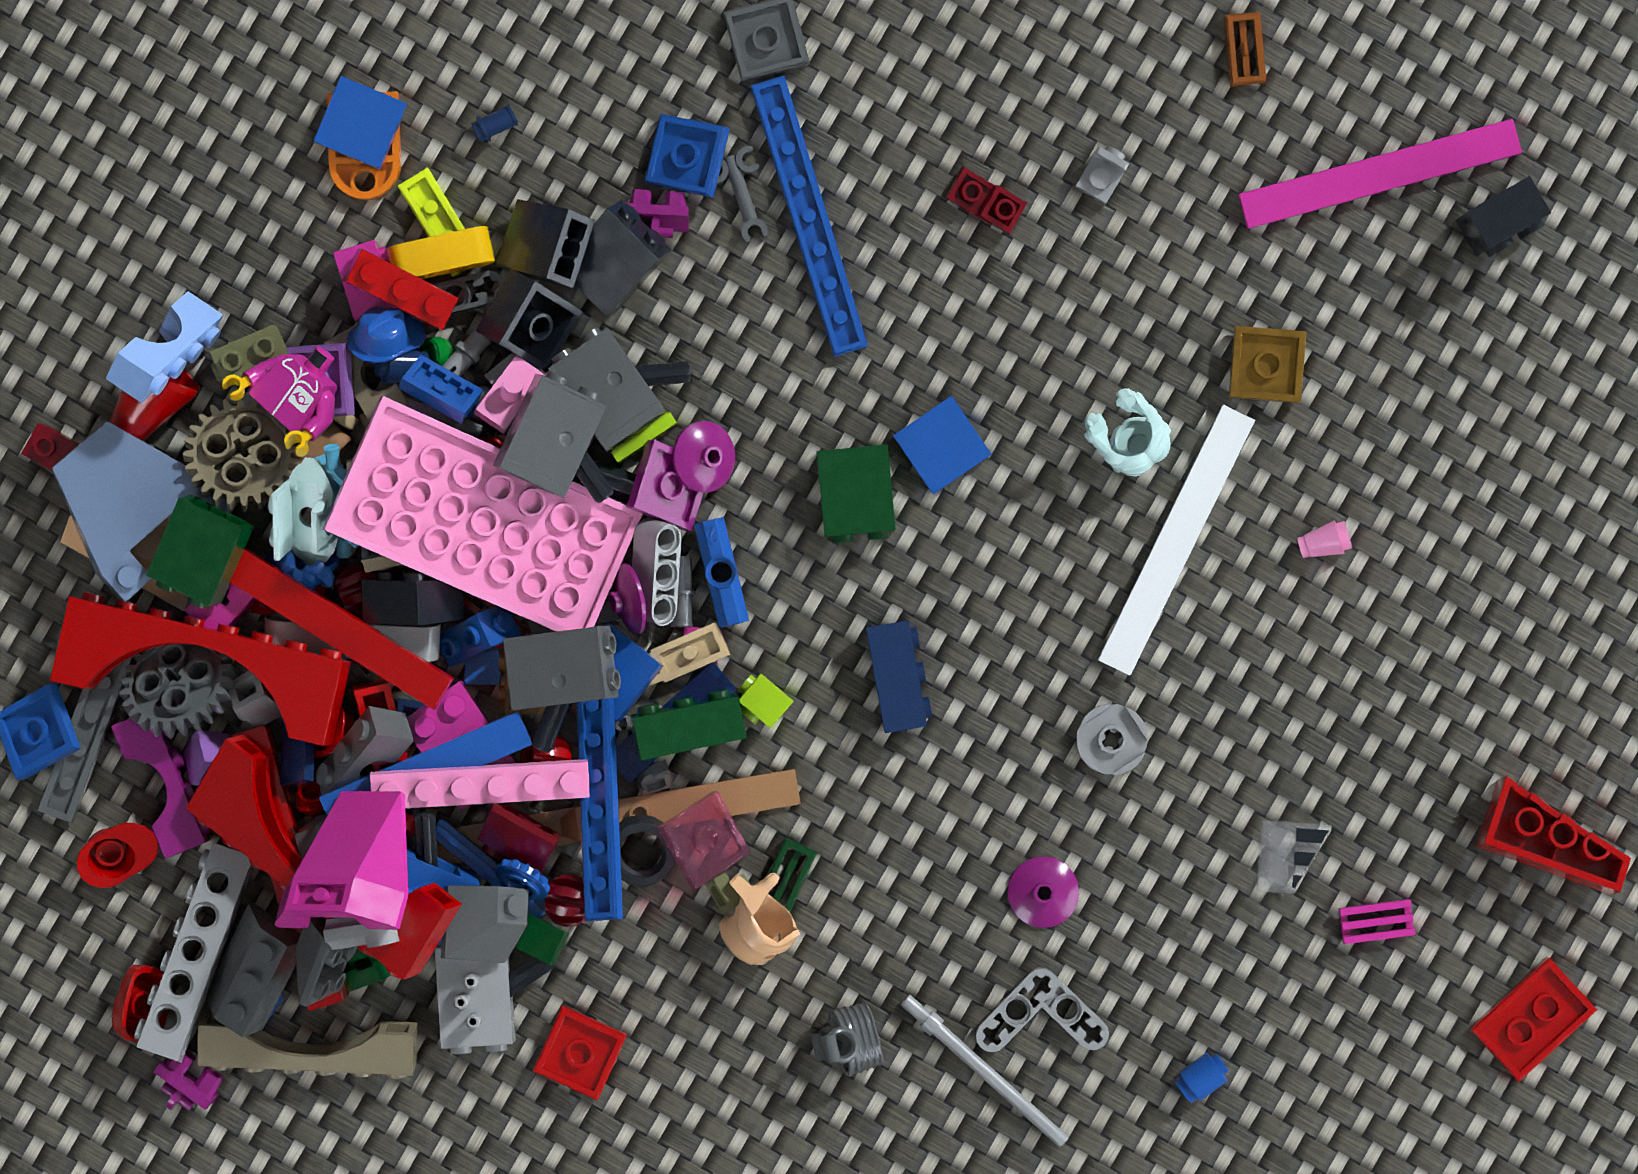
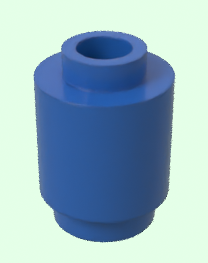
M1206 1052L1179 1072L1181 1076L1174 1081L1188 1101L1193 1103L1197 1099L1202 1101L1226 1083L1228 1079L1224 1074L1229 1072V1069L1217 1053L1211 1057Z

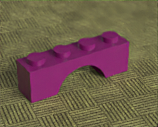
M131 718L111 726L124 759L141 760L152 765L165 781L167 788L166 806L161 816L152 825L165 859L211 841L208 834L212 832V829L200 825L195 820V816L186 809L196 791V787L190 784V780L186 781L181 769L185 766L182 753L178 747H172L170 739L164 730L158 737H155L150 729L144 732L139 724H134Z

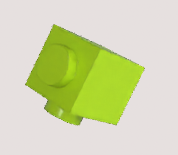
M760 674L757 679L750 675L737 690L742 694V697L739 699L743 705L741 708L742 714L754 724L761 720L769 728L773 727L794 702L763 674Z

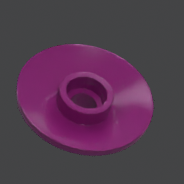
M708 421L695 422L685 427L676 438L673 446L672 462L675 473L687 488L696 492H712L722 487L730 478L735 465V449L728 433L721 426ZM710 451L712 454L711 463L708 460V453Z
M624 563L620 565L613 581V592L608 594V602L611 611L619 614L627 629L633 634H639L643 632L646 625L645 598L635 571L629 564Z
M1035 857L1023 862L1014 871L1008 884V899L1014 913L1026 924L1039 928L1053 927L1064 922L1075 910L1079 898V886L1074 873L1066 864L1052 857ZM1047 886L1050 888L1051 895L1048 899L1042 900L1038 897L1037 892L1040 887Z

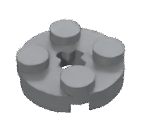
M1104 704L1093 708L1082 718L1076 731V746L1081 759L1091 769L1103 774L1119 775L1132 770L1140 763L1147 747L1148 733L1143 720L1133 710L1119 704ZM1108 729L1112 733L1118 731L1122 736L1117 740L1120 746L1116 749L1111 745L1104 747L1102 743L1106 738L1104 732Z

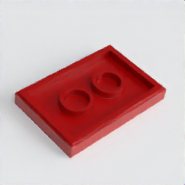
M1546 956L1468 1029L1513 1078L1520 1082L1592 1016L1597 1009L1560 968Z

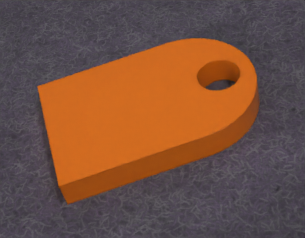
M397 91L381 92L399 100V93ZM326 94L327 107L330 103L333 94ZM400 125L381 170L328 149L329 171L334 183L342 192L354 199L374 200L392 190L401 172ZM368 172L374 175L375 185L371 190L363 192L358 190L356 180L360 174Z

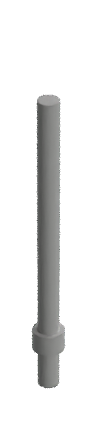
M910 994L902 1001L900 1005L921 1023L919 1027L929 1036L932 1034L936 1036L1059 1148L1068 1140L1069 1137L942 1024L944 1020L936 1012H929Z

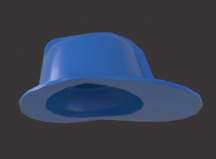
M377 306L368 309L361 315L358 324L350 330L347 343L352 354L362 361L385 363L418 348L423 344L426 334L425 329L417 320L404 315L401 310Z

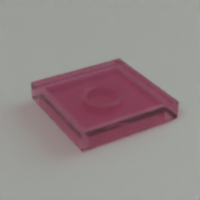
M712 791L658 827L690 889L699 888L751 853L719 791Z

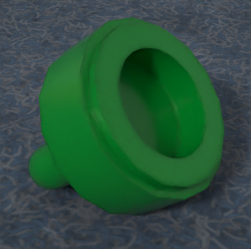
M441 337L425 338L419 348L420 351L427 352L429 359L440 366L455 352L451 343Z

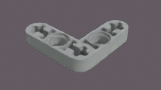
M1042 967L1034 968L1028 972L980 1022L975 1033L976 1041L983 1050L988 1052L999 1051L1043 1008L1081 1046L1088 1050L1102 1048L1107 1043L1109 1037L1108 1027L1054 973ZM1036 975L1040 978L1047 975L1050 978L1047 981L1050 988L1047 992L1041 989L1033 995V998L1038 1000V1003L1032 1006L1028 998L1019 993V991L1025 987L1029 993L1035 986L1032 979ZM1066 998L1073 1000L1077 1006L1075 1015L1068 1019L1060 1017L1056 1010L1057 1004ZM1016 999L1023 1001L1027 1008L1024 1017L1017 1020L1011 1019L1006 1013L1008 1003ZM1084 1011L1089 1016L1083 1020L1090 1027L1094 1028L1096 1025L1101 1027L1098 1031L1101 1038L1097 1042L1093 1039L1086 1042L1084 1038L1087 1034L1079 1025L1075 1031L1070 1028L1071 1025L1080 1020ZM1000 1013L1005 1022L1014 1026V1028L1008 1032L1004 1026L998 1032L1000 1041L997 1044L993 1041L986 1044L983 1042L986 1037L983 1030L986 1027L993 1030L1000 1023L994 1017Z

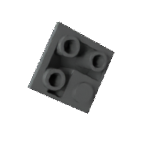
M311 917L309 927L303 928L295 949L299 1004L305 1007L337 993L341 989L346 978V974L343 973L344 968L357 949V946L332 950L329 944L325 943L323 930L326 925L324 917Z

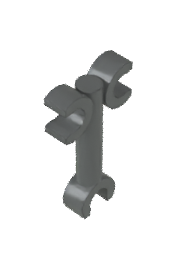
M752 146L742 147L737 155L724 158L721 164L722 174L718 176L717 185H720L729 176L744 221L741 234L746 243H750L748 231L754 226L761 229L764 238L768 237L767 225L757 218L742 172L753 174L759 170L758 163L747 166L742 162L745 155L754 152Z

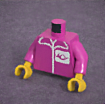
M316 347L308 359L298 354H281L260 362L243 372L242 378L238 375H229L223 379V390L231 385L239 386L238 390L230 394V399L234 401L243 398L245 388H251L248 394L291 431L284 438L286 449L289 450L295 443H301L295 449L296 455L299 457H303L308 453L309 446L307 442L315 441L333 422L334 395L337 391V385L324 373L334 361V357L321 347Z

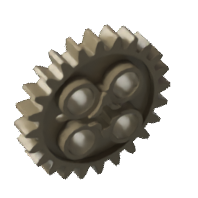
M254 398L249 406H244L243 399H241L233 407L227 399H224L223 410L219 411L214 405H211V417L203 414L198 415L201 427L190 425V433L195 438L189 437L184 440L185 447L190 449L183 452L184 461L190 462L185 466L187 475H194L191 479L193 487L203 485L201 488V496L203 498L213 493V503L215 506L225 499L230 511L236 502L241 503L243 512L247 511L248 503L252 501L258 509H261V499L266 497L269 500L271 494L284 481L289 479L292 473L290 470H293L300 464V461L295 459L299 457L295 452L297 447L295 445L297 443L293 444L289 450L286 449L284 438L291 431L264 407L262 409L258 408L257 401ZM246 426H252L257 429L250 436L242 435L239 432ZM266 437L270 438V441H262V440H263L264 438H266ZM215 444H222L227 447L225 451L219 454H213L208 451ZM238 451H242L244 454L249 455L247 457H243L241 454L236 455V453ZM271 454L276 457V460L270 464H263L259 461V458L262 455ZM222 466H223V468H222L221 470H219V471H216V470H215V467H222ZM235 472L243 473L246 476L240 482L228 480V477Z

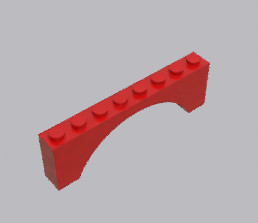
M83 592L82 597L69 596L50 681L83 689H95L114 668L141 652L170 644L199 645L231 657L251 671L264 684L280 709L286 725L288 738L322 746H331L333 744L352 662L341 659L342 652L321 648L320 653L306 651L308 644L293 640H286L285 645L272 643L274 636L253 631L251 637L238 635L240 628L218 623L217 629L204 627L206 620L184 615L183 621L170 619L172 612L150 607L149 613L136 611L138 604L128 601L116 600L115 605L103 603L104 596L94 593Z
M244 734L227 738L186 809L195 816V820L200 825L214 830L222 837V841L227 846L239 850L247 856L252 866L266 871L276 879V884L285 890L303 857L289 840L275 809L270 785L271 755ZM435 882L420 887L408 894L400 929L397 930L398 942L367 948V945L357 947L364 954L379 960L385 965L386 971L396 978L405 980L420 974L462 903Z

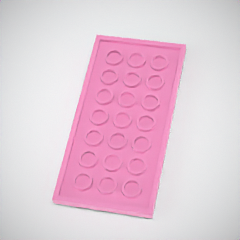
M381 396L322 530L556 632L594 627L633 538L635 528L643 514L627 508L626 505L611 498L597 503L586 487L573 481L565 498L556 496L493 466L500 448Z

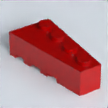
M1508 776L1502 777L1496 782L1475 846L1609 895L1621 892L1631 861L1629 856L1594 833L1588 832L1576 824L1575 820L1564 813L1561 814L1534 793H1529Z

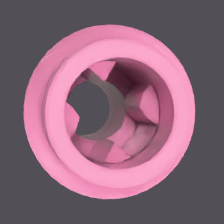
M1334 520L1297 538L1303 558L1345 554L1344 550L1352 549L1345 521L1336 523Z

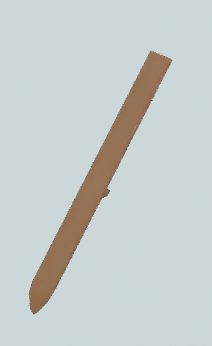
M795 769L652 793L645 796L618 799L619 823L627 817L642 814L654 816L664 822L667 827L793 806L801 804L796 772ZM581 806L528 815L563 835L558 846L582 842ZM485 822L455 827L480 849L484 845L477 838ZM437 841L438 858L453 864L462 863L458 857Z

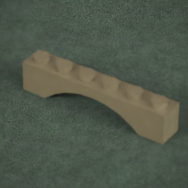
M204 1013L198 1024V1066H208L210 1070L222 1071L232 1067L243 1068L247 1072L275 1069L284 1074L315 1071L318 1075L329 1076L336 1072L350 1073L354 1077L385 1074L388 1078L402 1079L407 1076H413L417 1064L418 1022L381 1021L370 1030L351 1039L327 1044H305L290 1042L272 1036L263 1030L241 1037L214 1019L212 1013Z

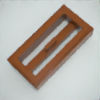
M1260 12L1225 15L1224 26L1230 87L1266 84ZM1246 21L1253 22L1257 76H1251ZM1233 22H1238L1243 77H1238Z

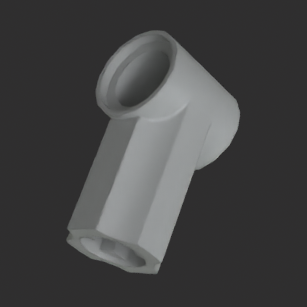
M352 917L326 919V925L323 930L325 943L329 944L332 950L367 945V948L399 941L397 930L368 929Z

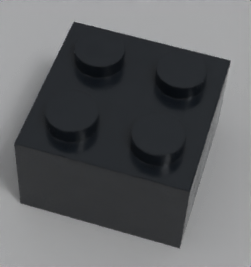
M1528 176L1467 211L1455 221L1476 257L1484 252L1487 253L1488 257H1491L1514 243L1512 236L1517 234L1519 240L1545 226L1543 218L1551 214V211L1532 178Z
M511 269L478 325L476 332L547 373L548 368L553 363L551 359L559 353L582 311L536 281Z
M401 568L400 575H398V571H377L376 578L362 580L363 621L376 624L421 626L465 619L464 591L412 568Z

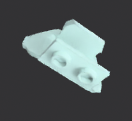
M305 457L302 463L293 469L289 479L275 490L269 498L268 509L273 514V527L270 532L269 542L274 547V560L279 561L292 550L297 557L312 565L318 560L327 561L335 551L338 537L322 529L336 496L318 459ZM304 507L312 508L311 525L307 524L301 516V511Z

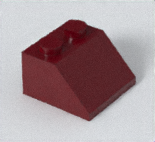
M504 802L494 804L477 840L484 843L481 849L498 859L505 855L512 860H519L521 863L529 864L531 868L539 870L541 874L563 835Z

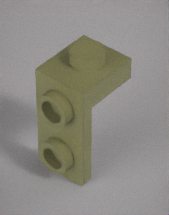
M271 325L210 351L214 361L211 362V368L218 382H223L226 376L238 375L242 378L243 372L260 362L281 354L288 355L289 353L278 327Z

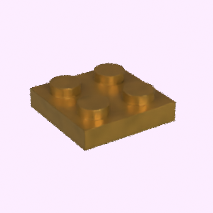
M1235 326L1228 397L1301 403L1307 331Z

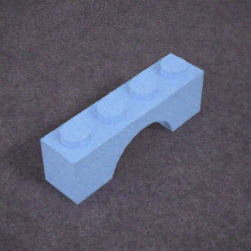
M189 291L186 292L170 307L159 330L166 343L149 342L135 337L117 353L106 379L141 403L152 393L159 395L167 385L170 377L176 379L185 368L187 362L192 364L197 360L204 346L210 348L216 342L221 333V330L217 327L223 314Z

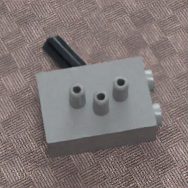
M441 945L435 948L441 1049L450 1048V1054L471 1053L472 1047L486 1046V1052L508 1050L507 1044H513L516 1041L513 995L554 969L555 965L552 966L535 957H531L511 971L510 955L505 963L442 959Z

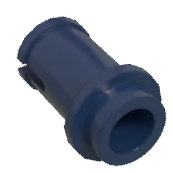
M509 104L483 118L477 116L476 121L471 123L479 142L485 140L490 142V137L519 125Z

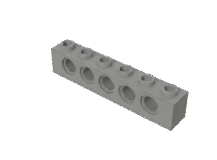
M216 843L212 844L210 850L205 849L202 853L198 869L202 870L198 884L193 882L188 890L185 903L190 904L185 918L180 916L176 922L173 937H176L177 940L173 950H167L160 966V971L164 972L160 985H153L147 1001V1005L151 1006L147 1020L141 1018L134 1035V1039L139 1040L137 1048L181 1063L254 870V866L250 864L249 858L243 853ZM220 874L226 875L228 878L226 890L221 893H213L210 888V882L213 877ZM205 908H212L216 914L214 923L209 927H201L197 920L198 914ZM192 942H200L203 947V954L196 961H188L185 956V949ZM179 976H187L190 980V988L184 995H176L172 989L173 981ZM166 1010H174L178 1018L177 1023L173 1028L164 1030L159 1022L160 1016Z

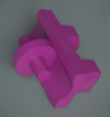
M634 189L629 203H625L632 206L639 213L640 219L650 229L657 231L663 238H673V231H689V207H686L683 192L669 191L665 193V205L651 204L652 196L650 191Z
M186 1050L182 1063L166 1058L154 1070L156 1075L166 1081L160 1090L170 1097L165 1105L170 1111L178 1103L188 1111L194 1103L206 1110L219 1096V1093L216 1091L221 1084L223 1075L207 1067L199 1078L195 1077L187 1071L196 1059L189 1050Z

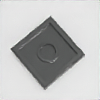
M767 0L723 12L741 82L810 64L793 0Z

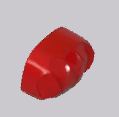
M131 965L121 980L112 1011L113 1029L120 1038L129 1041H139L134 1039V1035L141 1018L147 1020L151 1006L147 1005L149 994L154 984L160 985L164 974L163 971H160V968L149 965ZM169 1010L164 1011L160 1016L159 1022L162 1028H164Z

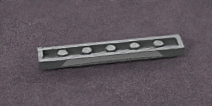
M133 657L114 668L95 689H82L71 719L81 749L55 763L37 811L70 823L75 821L121 696L119 691L124 688L120 679L129 675L124 667L125 665L133 664Z

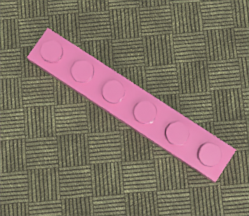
M587 759L370 772L371 791H401L405 794V808L590 797Z

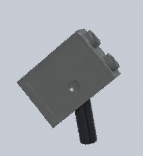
M598 327L581 338L583 344L574 351L566 348L551 359L554 365L548 368L550 372L568 380L565 385L566 387L578 392L581 386L600 395L598 402L607 407L594 435L607 453L666 413L649 386L688 383L691 378L688 362L634 366L609 329L605 328L601 331Z
M548 371L546 376L535 374L493 466L562 498H565L575 474H577L595 502L600 503L612 495L613 489L586 450L607 406L598 402L599 394L581 386L578 392L566 387L565 385L568 380L553 372Z
M595 626L503 639L512 710L545 707L532 741V746L535 749L545 753L552 751L570 703L618 697L621 678L614 664L613 654L616 652V639L610 631V626Z

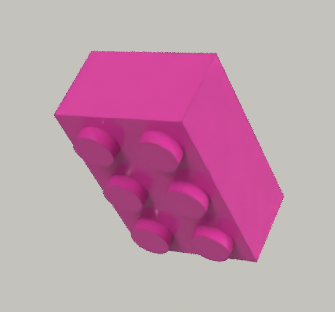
M459 681L446 691L436 709L433 710L424 705L407 717L413 741L421 752L491 722L463 681ZM511 753L486 765L519 762ZM458 805V807L461 809V811L464 810L465 808H467L468 806H470V805Z

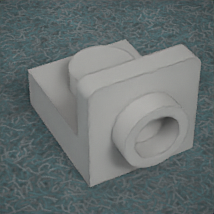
M1098 146L1075 188L1106 205L1129 163L1124 161L1125 155L1111 146H1107L1105 149Z

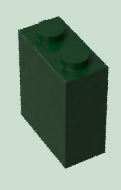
M888 444L817 451L824 537H832V544L854 542L853 535L867 534L868 540L888 539L889 532L896 530Z
M192 494L179 497L146 576L156 580V586L172 593L178 591L188 596L187 601L197 607L207 608L222 603L254 525Z

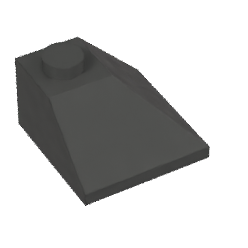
M444 886V890L462 903L442 936L441 958L505 963L527 926L528 889L501 886Z

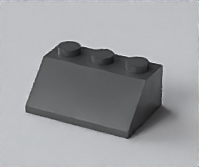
M253 902L248 904L218 964L206 996L214 1019L241 1037L264 1029L296 965L295 949L301 935L292 928H278L275 926L276 918Z

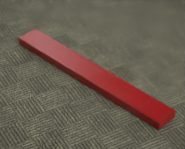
M247 548L244 549L230 580L231 584L433 710L437 708L454 677Z

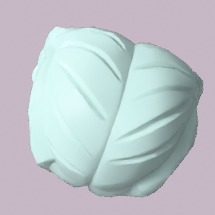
M1125 388L1116 393V405L1127 412L1138 413L1143 417L1126 419L1122 425L1114 429L1109 442L1107 437L1108 427L1102 414L1090 413L1085 418L1086 432L1084 437L1089 443L1093 444L1100 456H1104V460L1112 466L1115 472H1122L1129 476H1141L1154 463L1163 460L1168 455L1171 429L1162 420L1158 411L1148 404L1140 392L1136 393L1129 388Z

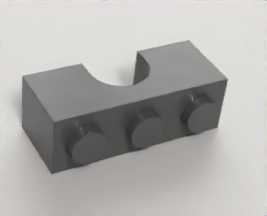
M368 706L343 739L336 745L334 751L330 753L315 772L321 795L370 775V772H373L371 766L373 762L387 761L396 763L413 742L406 713Z

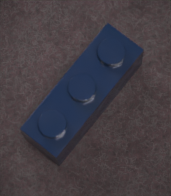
M909 620L867 627L866 632L884 733L927 726L926 719L933 717L929 697L922 698L920 684L926 683L923 661L916 662L914 648L920 647L917 626L910 627Z

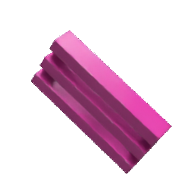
M1411 899L1338 908L1343 944L1416 935L1415 928L1413 927L1414 919L1411 912ZM1403 908L1402 915L1348 922L1347 915ZM1405 922V928L1355 935H1350L1349 929Z

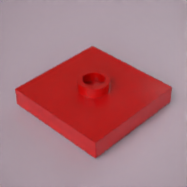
M562 1005L533 1072L598 1101L628 1034Z

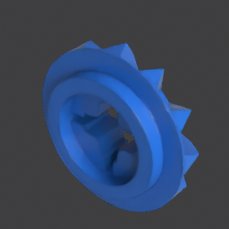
M503 859L495 869V874L503 887L528 889V900H542L546 898L550 890L548 879L540 875L539 870L533 869L529 864L525 865L519 860Z

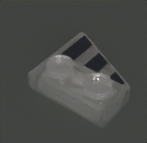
M1261 820L1256 891L1294 894L1330 834L1332 825Z

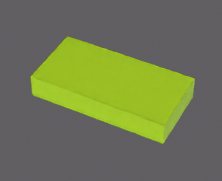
M666 412L612 449L611 453L616 461L621 464L645 448L647 440L658 439L677 426L678 423L670 412Z

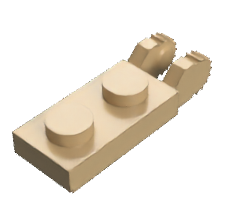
M712 623L652 649L649 654L664 666L648 687L661 681L666 683L731 655L718 623Z

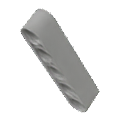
M279 613L267 614L264 617V634L274 636L272 643L285 645L286 640H293L308 644L306 651L320 653L321 648L338 651ZM367 623L428 662L438 660L440 657L441 623L421 626ZM343 653L341 655V659H351Z

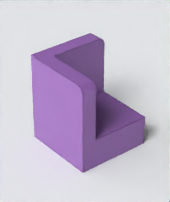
M205 730L194 732L183 751L191 785L199 786L225 739L230 738L227 733Z

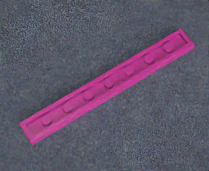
M1510 119L1240 193L1238 198L1246 227L1251 229L1520 155L1522 150L1514 121Z

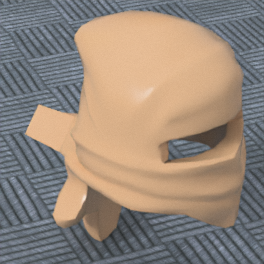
M738 873L729 881L730 885L739 894L740 903L733 914L725 915L719 923L720 933L731 953L739 960L750 965H764L773 959L776 954L783 953L789 949L796 941L797 936L800 935L791 913L769 895V891L780 879L776 873H770L755 885H750Z

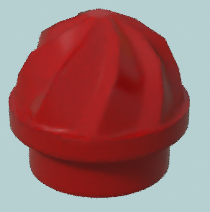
M317 781L302 784L294 798L296 808L303 812L306 817H314L325 813L319 799L321 792Z

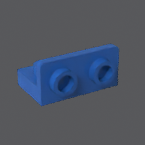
M423 355L417 358L402 377L398 387L459 423H462L466 416L470 417L474 413L483 389Z

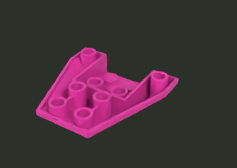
M340 792L283 892L275 926L278 928H308L311 917H352L368 929H400L408 899L405 794L403 792Z

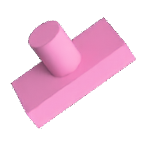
M516 355L477 406L474 414L504 434L514 421L534 375H546Z

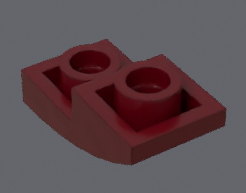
M966 167L960 168L944 197L951 203L1007 234L1011 233L1027 205V202L999 185H993Z

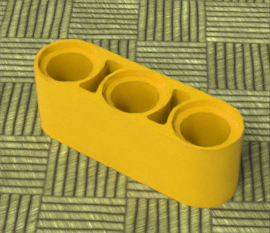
M487 226L468 228L405 242L387 248L391 264L422 280L477 268L495 262Z

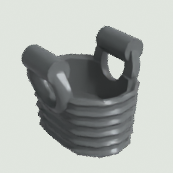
M865 1002L862 1004L857 1003L855 1006L850 1005L849 1007H838L835 1010L831 1009L828 1012L829 1025L810 1035L816 1060H827L828 1064L839 1063L847 1077L862 1073L864 1070L868 1071L870 1068L874 1069L876 1066L880 1067L883 1064V1052L874 1017ZM838 1035L842 1039V1047L840 1050L838 1049L836 1041V1036Z

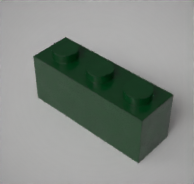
M719 689L708 692L707 699L694 701L693 696H687L672 700L673 706L659 708L658 703L638 707V713L630 715L638 757L642 761L747 738L739 696L736 693L729 694L728 689Z

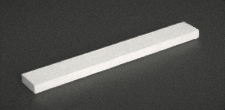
M1225 405L1221 406L1098 661L1129 676L1131 675L1255 422L1254 419Z

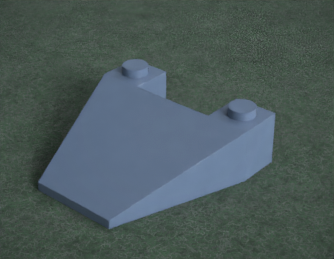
M108 421L103 423L52 467V471L95 573L119 600L125 602L152 579L146 576L147 571L131 554L130 550L172 514L179 497L192 494L214 505L213 493L203 498L201 496L203 485L199 487L192 486L191 479L194 475H187L184 464ZM225 499L216 506L226 512L230 511Z

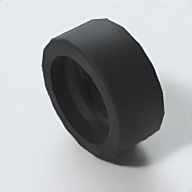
M639 814L627 817L619 823L620 849L624 839L631 833L639 831L649 832L655 835L661 842L663 849L662 857L652 868L641 870L626 865L620 853L621 880L629 885L644 887L656 884L668 875L674 865L676 852L673 834L666 824L654 816Z

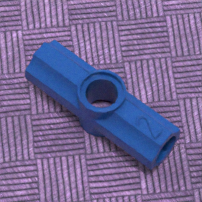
M724 517L694 524L719 628L749 621ZM718 563H726L732 569L731 578L724 583L716 582L712 577L711 571Z

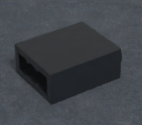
M517 199L495 267L508 272L512 269L533 280L573 288L595 220L570 209Z
M620 200L608 207L594 223L575 285L606 316H609L624 305L672 250L665 244L664 238L657 231L650 229L640 219L639 213L632 206Z

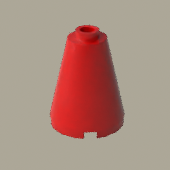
M183 369L176 379L169 378L167 385L159 395L152 393L143 403L122 390L109 422L144 441L196 396L200 386Z

